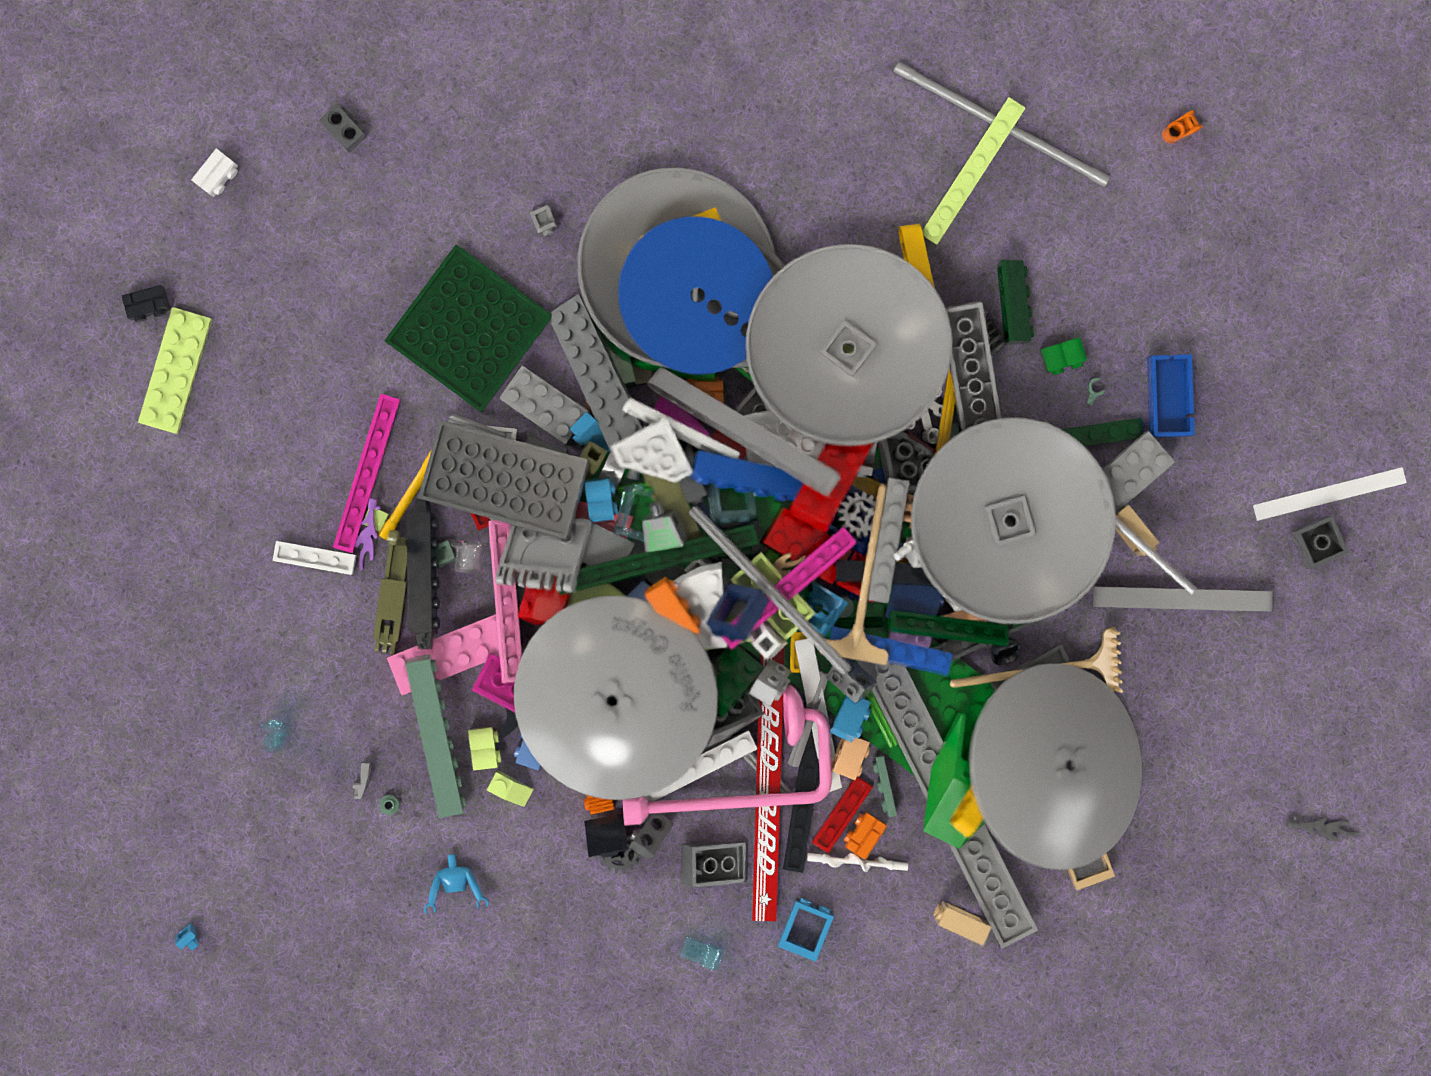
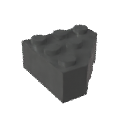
M903 431L890 438L878 441L886 486L888 478L908 481L907 494L915 493L925 468L935 455L919 442L917 443L909 438Z

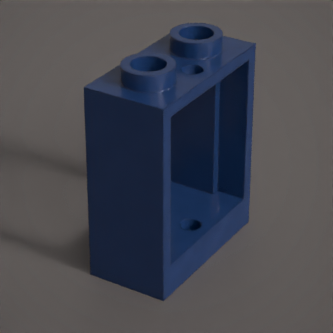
M729 583L707 619L706 625L716 637L721 638L723 636L733 641H747L767 607L769 600L760 589ZM736 602L747 604L736 624L725 623Z

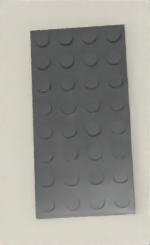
M440 420L418 498L569 540L590 460Z

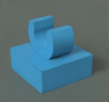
M191 923L175 936V945L180 949L187 945L193 951L198 946L196 928Z

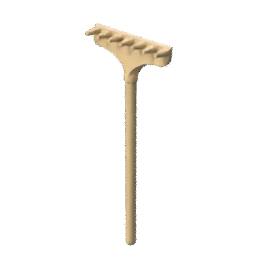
M880 484L855 625L845 638L826 641L841 657L887 665V651L872 646L867 641L863 631L887 490L885 484Z
M1116 627L1106 628L1103 631L1102 645L1091 658L1061 663L1081 669L1091 668L1097 670L1103 676L1105 684L1113 692L1123 693V690L1119 687V683H1122V680L1118 677V673H1122L1118 668V664L1122 662L1117 658V654H1121L1117 649V645L1121 643L1116 638V635H1120V632ZM1024 669L953 679L950 681V686L955 688L1007 680Z

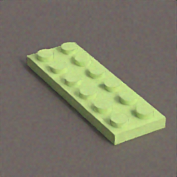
M172 307L138 423L175 434L179 433L211 326V318Z

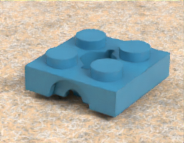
M814 582L812 594L808 595L806 603L815 614L808 622L817 632L826 637L848 602ZM815 605H823L822 609L829 613L828 616L822 611L816 613Z

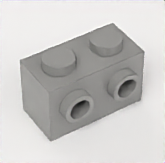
M770 659L749 694L770 706L774 699L778 701L791 681L788 679L791 671L784 665Z

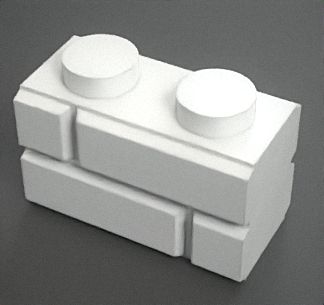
M215 149L191 180L214 197L224 191V184L228 179L231 180L238 172V165L218 149Z

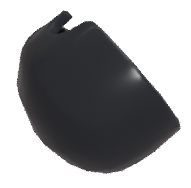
M1009 637L1007 646L992 645L990 647V655L993 663L1004 665L1016 660L1019 657L1018 650L1019 652L1021 651L1020 644L1015 638Z

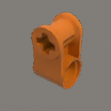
M1191 110L1170 123L1162 132L1163 140L1173 144L1202 129L1203 125L1197 121L1194 115L1195 111ZM1169 129L1176 130L1177 137L1171 136Z

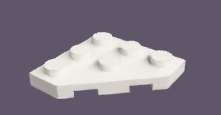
M666 418L610 446L619 465L672 482H677L693 473Z

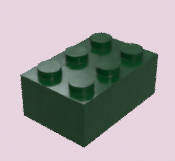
M738 645L732 649L728 647L712 664L717 686V713L724 717L754 685L765 668Z

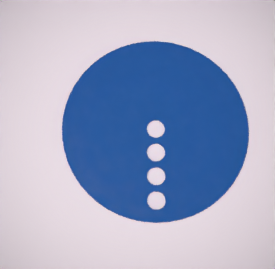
M677 218L662 223L647 232L631 249L624 262L619 279L618 299L620 311L631 337L655 361L684 373H715L729 369L747 358L746 337L741 333V326L744 323H749L753 307L759 295L773 276L762 252L750 238L738 229L712 218ZM701 288L704 291L705 298L702 302H694L691 299L690 292L692 289ZM715 299L721 303L722 309L718 314H712L708 311L707 304L710 300ZM728 311H733L738 315V323L734 326H729L724 321V315Z

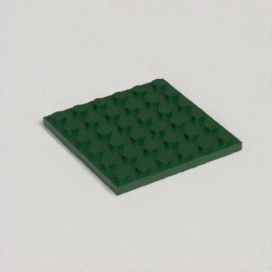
M455 244L384 341L482 413L545 329L552 315Z

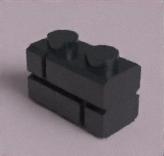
M162 285L122 295L127 318L134 320L135 323L147 320L146 317L154 315V317L166 315L165 311L171 310L165 287Z

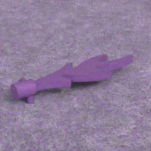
M369 498V512L361 523L362 525L368 523L369 526L359 534L355 547H359L361 543L364 544L359 559L360 570L364 569L363 562L367 551L370 554V561L374 560L375 548L372 535L375 539L379 537L375 528L374 509L380 510L381 506L377 505V498Z

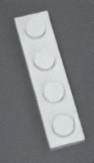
M276 541L273 561L353 575L357 555Z

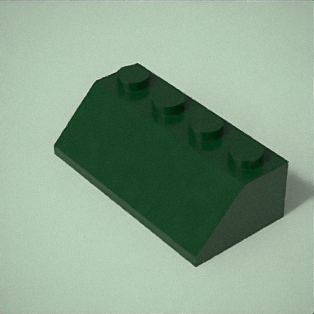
M1001 260L997 265L1003 334L1004 340H1006L1005 345L1029 343L1031 338L1034 337L1033 326L1029 324L1032 310L1031 306L1027 304V298L1030 297L1029 286L1025 284V278L1028 277L1027 266H1024L1022 260Z

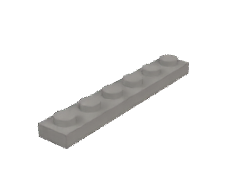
M888 478L868 600L884 603L889 601L896 561L894 554L897 552L909 486L908 481Z

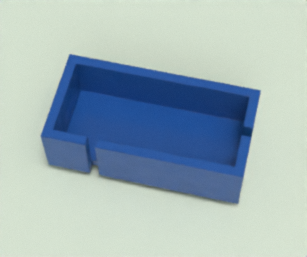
M1192 354L1173 355L1171 357L1170 355L1148 357L1149 432L1154 438L1195 436L1194 417L1186 418V415L1194 413Z

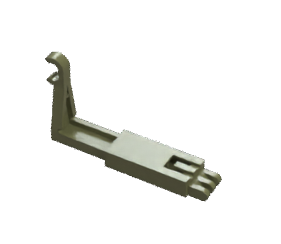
M389 530L385 577L381 578L373 638L376 639L374 652L379 653L380 645H383L382 653L387 654L388 646H391L390 654L395 655L397 642L400 641L407 593V538L400 537V531ZM385 620L394 621L392 634H389L391 626L385 625Z

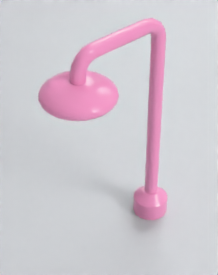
M792 685L786 687L783 693V716L788 744L795 746L799 742L803 734L805 720L815 722L818 727L820 784L816 790L810 792L648 801L644 796L623 799L624 825H639L650 813L820 802L828 795L832 784L831 742L828 719L816 709L804 708L798 691Z

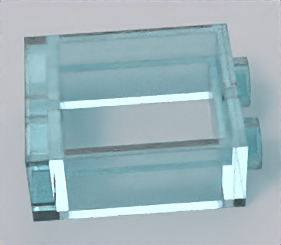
M707 484L712 522L728 524L731 521L738 520V523L750 521L756 515L753 492L748 491L745 493L747 510L721 512L719 489L716 487V484Z
M633 484L632 487H624L613 534L645 542L644 532L627 528L634 495L652 499L651 494L654 493L652 489H650V492L644 490L645 486Z

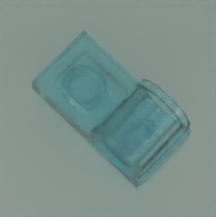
M686 936L679 957L716 971L718 970L724 949Z

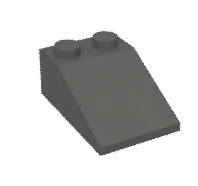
M693 842L681 844L682 884L695 888L747 882L746 842Z

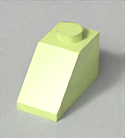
M499 770L495 773L487 788V791L523 807H525L534 790Z

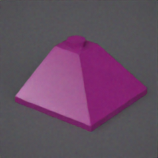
M660 396L653 410L710 437L706 429L692 414Z

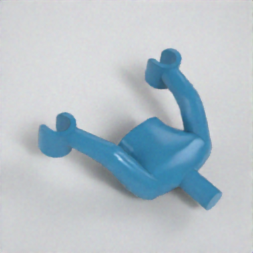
M449 854V867L441 869L436 873L430 889L428 903L424 907V913L427 914V906H432L434 913L436 912L437 906L435 902L441 882L445 893L466 890V882L468 880L477 899V907L480 908V900H485L486 907H488L489 899L482 895L470 868L457 866L456 854Z

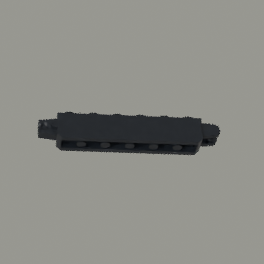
M418 498L414 505L415 513H410L406 517L408 629L416 635L418 649L429 650L432 649L434 635H438V629L440 628V619L437 617V609L440 607V600L437 597L439 578L436 575V569L439 568V559L436 557V549L439 547V541L436 537L438 519L431 513L429 501Z

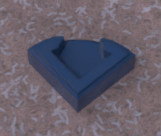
M883 467L872 471V476L870 477L874 481L886 485Z

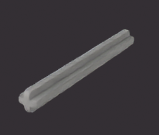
M819 671L820 681L813 702L808 703L806 708L818 710L822 699L818 698L821 689H823L824 693L828 681L826 678L828 673ZM804 721L803 734L799 742L793 746L788 760L790 766H799L814 723L813 721Z

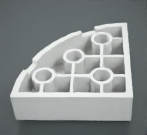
M722 562L706 564L695 568V570L687 574L681 575L674 580V583L678 587L679 591L677 593L681 598L684 597L690 605L688 609L692 615L696 614L701 621L700 633H693L701 642L703 648L727 647V643L722 638L714 636L706 625L707 619L724 592Z

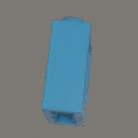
M805 898L795 899L778 941V947L816 962L834 918L833 913H830L831 909L822 905L819 908L812 905V901ZM799 908L826 919L814 949L787 939Z

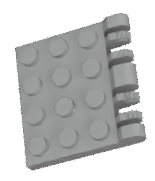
M574 519L569 540L512 524L496 574V584L513 586L517 577L516 572H520L519 586L525 587L527 585L528 588L543 589L544 587L551 590L554 576H558L556 589L573 593L577 585V575L592 522L590 520Z

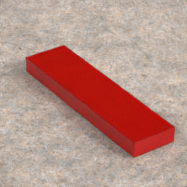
M860 777L852 780L812 840V843L829 854L873 786Z

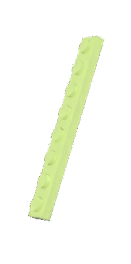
M1008 97L922 230L923 237L936 245L939 243L1022 115L1025 107Z

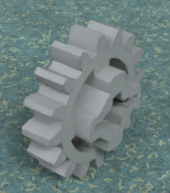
M854 492V498L846 496L848 502H842L844 508L839 509L838 512L843 513V516L838 519L845 522L842 528L849 527L848 533L851 534L855 531V536H859L860 532H862L864 536H867V530L871 531L873 519L869 525L868 520L870 516L873 515L874 517L876 500L872 501L873 495L866 497V492H862L860 497L857 492ZM862 500L868 502L871 508L865 507ZM853 503V509L848 513V509ZM859 509L865 512V515H862V519L856 516L859 513ZM850 520L856 521L859 528L853 526Z

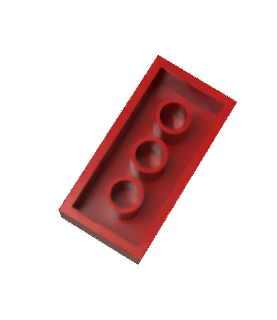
M780 508L760 543L781 555L790 552L791 557L787 559L795 561L803 556H806V558L810 556L831 536L790 515L788 509ZM850 548L837 560H847L853 549ZM836 561L816 578L826 584H833L836 579Z

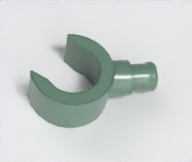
M1094 378L1089 381L1087 385L1089 396L1086 404L1092 406L1097 396L1105 393L1106 390L1099 393L1092 390V383L1101 378Z

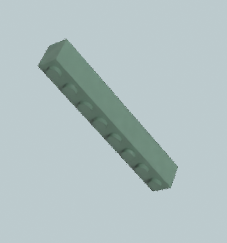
M430 654L408 658L405 665L439 818L462 814L464 806H467L464 794L461 795L460 793L462 780L460 775L457 776L455 768H458L457 757L452 756L451 749H454L452 737H448L447 730H450L448 718H444L443 711L446 710L444 698L440 699L439 691H442L440 679L435 678L434 672H437L436 661L431 659Z

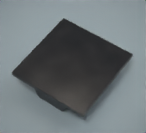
M623 813L584 821L588 857L600 855L605 858L615 856L620 851L629 850Z

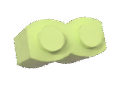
M493 726L469 729L473 771L498 768V763L502 762L501 752L496 749V743L499 742L498 730L494 731Z

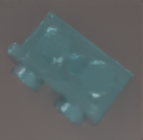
M273 719V721L268 720V722L261 723L260 728L271 731L265 737L264 745L266 747L264 751L270 753L282 751L289 731V727L284 726V722Z

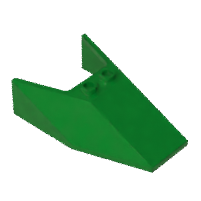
M958 712L931 766L923 831L960 849L986 822L982 819L975 832L968 837L964 836L950 823L951 817L972 785L970 763L964 761L961 757L966 715Z

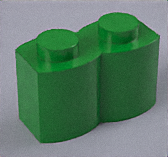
M1080 337L1040 350L1046 372H1052L1053 376L1063 373V368L1071 366L1072 370L1083 367V362L1087 361Z

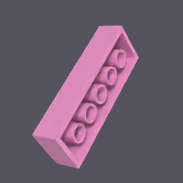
M496 614L433 639L432 649L420 650L418 646L388 657V663L401 695L411 692L405 665L408 658L430 654L431 659H435L437 665V672H434L435 678L442 680L485 663L490 653L500 657Z

